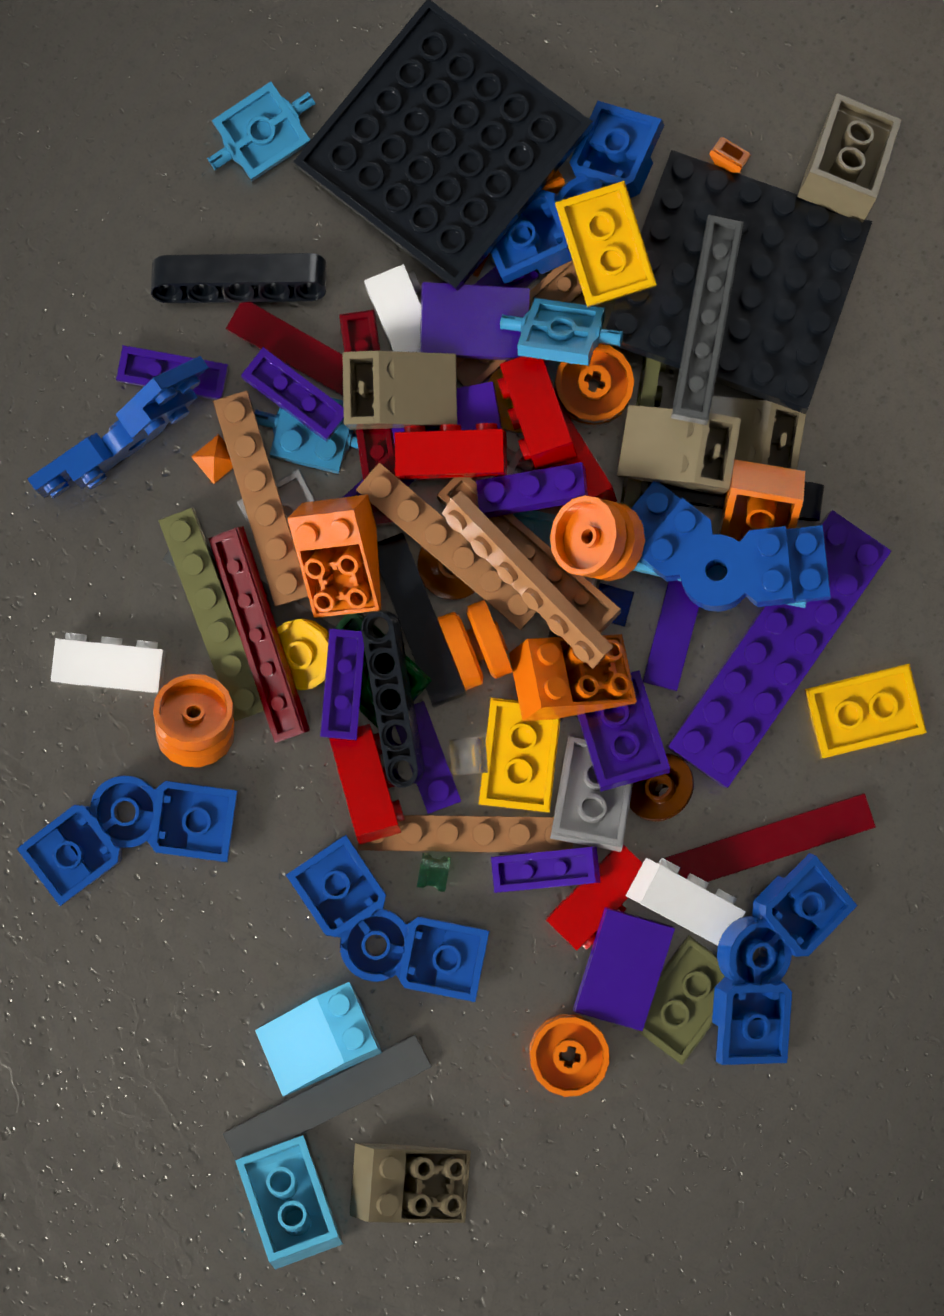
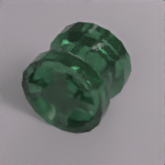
M423 852L417 887L424 889L427 886H432L437 891L445 892L451 857L444 856L441 859L433 858L431 854Z

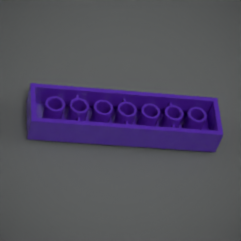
M833 510L825 516L820 524L823 525L831 599L807 602L806 608L787 604L762 607L666 746L667 749L723 788L730 786L891 553L890 549Z

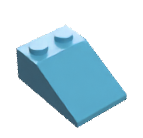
M350 982L312 998L255 1030L283 1097L382 1053L355 987Z
M304 1135L235 1160L269 1263L275 1270L343 1244Z

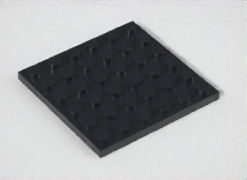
M426 0L293 163L311 179L458 291L594 125L593 121L433 1Z
M671 150L641 231L657 285L617 298L606 329L623 331L622 344L617 347L680 369L707 217L712 215L744 222L715 382L806 414L873 221L865 219L862 223L855 218L846 217L799 198L795 193L739 173H730L714 164Z

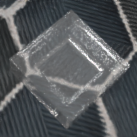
M485 737L449 740L452 775L488 773Z

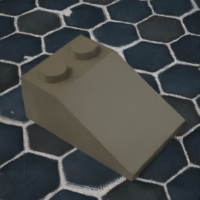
M836 93L806 168L797 197L846 217L855 218L863 223L877 199L902 119Z

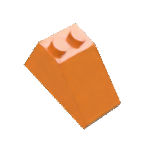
M734 459L730 489L725 495L718 534L732 537L740 542L749 530L786 526V529L796 528L804 501L805 471Z

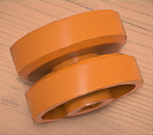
M600 343L593 351L589 366L566 362L560 363L554 384V391L558 402L562 405L569 418L578 425L589 427L607 425L621 416L630 402L634 386L632 368L621 352L610 345ZM589 381H597L600 388L597 387L596 392L588 390Z
M584 495L571 499L556 515L550 534L551 551L558 565L568 573L605 581L621 579L634 570L642 557L645 544L644 527L638 514L626 504Z
M485 600L467 606L466 614L471 626L469 630H465L460 615L454 611L437 618L466 691L483 684L484 676L478 663L482 660L485 661L490 675L495 679L513 672L506 654L508 649L496 619L493 620Z
M187 674L172 679L157 694L153 708L156 739L160 750L170 761L184 767H203L217 762L227 754L232 746L235 733L233 702L229 691L218 680L202 674Z
M574 1013L558 1014L545 1020L534 1032L529 1046L530 1064L538 1082L548 1091L563 1097L581 1096L593 1090L605 1077L610 1063L609 1047L601 1030L588 1018ZM568 1047L573 1048L576 1053L572 1060H565L562 1057V1052H566Z

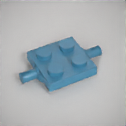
M272 82L267 83L212 120L222 136L224 148L208 157L209 163L216 171L219 167L233 159L242 166L253 182L306 147L310 142V138L301 127L298 115L316 105L315 101L311 98L309 92H306V94L290 104L288 100L279 94Z
M535 298L531 309L525 316L517 317L502 314L500 320L501 330L521 332L517 344L518 356L589 366L593 351L600 343L621 346L623 341V331L602 329L605 320L604 307L591 306L587 308V305Z
M332 398L334 401H336L338 404L344 407L343 400ZM281 407L277 414L259 411L258 409L255 410L258 425L273 428L274 439L269 454L270 458L339 474L343 458L349 451V448L358 449L357 435L353 433V430L344 425V421L328 442H326Z

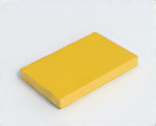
M625 181L555 202L587 308L657 285Z
M910 663L804 689L821 759L927 733Z
M491 697L479 796L480 805L550 813L561 718L523 721L518 700Z

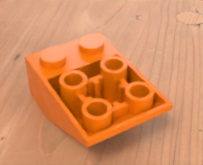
M368 494L301 503L287 519L314 618L380 611L381 593L377 528Z
M602 635L613 648L593 669L586 662L577 658L573 648L562 637L530 638L513 649L509 656L522 720H553L635 704L637 701L623 635Z

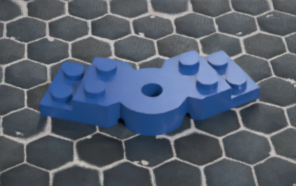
M597 101L589 118L593 121L594 127L576 147L569 162L576 178L569 181L557 196L555 193L541 190L491 251L499 274L505 284L536 269L542 275L572 261L555 202L621 181H625L630 198L640 194L653 165L651 159L652 152L665 126L662 119Z
M198 356L153 377L115 414L119 420L110 426V431L100 438L98 433H95L85 438L27 478L35 491L44 498L49 495L55 498L65 492L70 487L68 484L70 480H73L81 489H84L86 486L89 489L97 487L108 478L105 473L111 470L118 462L131 456L151 442L166 428L169 422L175 424L190 413L187 407L198 398L193 389L201 383L198 377L209 367L202 357Z
M655 481L652 482L631 508L638 514L644 527L645 544L640 561L666 582L681 579L689 599L705 610L726 611L736 607L745 597L757 607L831 599L823 525L786 529V526L749 530L739 542L726 535L713 534L711 519L684 498L680 499L660 482ZM715 565H720L727 569V574L722 580L713 581L707 577L708 570Z
M117 776L105 781L96 789L90 806L73 805L20 845L17 850L59 906L65 904L119 864L123 848L136 847L146 842L150 844L156 853L228 862L238 790L165 781L155 789L152 784L142 778ZM124 801L131 802L136 810L134 818L129 822L122 821L117 814L119 805Z
M347 835L286 874L324 934L341 938V957L346 967L354 975L373 982L384 981L396 975L404 988L476 1002L489 930L418 916L406 924L399 915L384 909L387 894ZM371 935H381L386 940L387 948L382 954L375 955L368 951L366 941Z
M809 853L785 878L777 876L753 901L752 916H745L731 923L720 938L717 948V961L725 977L714 988L712 1023L718 1026L716 1062L721 1065L787 1063L792 991L781 979L790 966L792 955L795 957L809 956L858 906L814 854ZM759 948V955L753 960V953Z

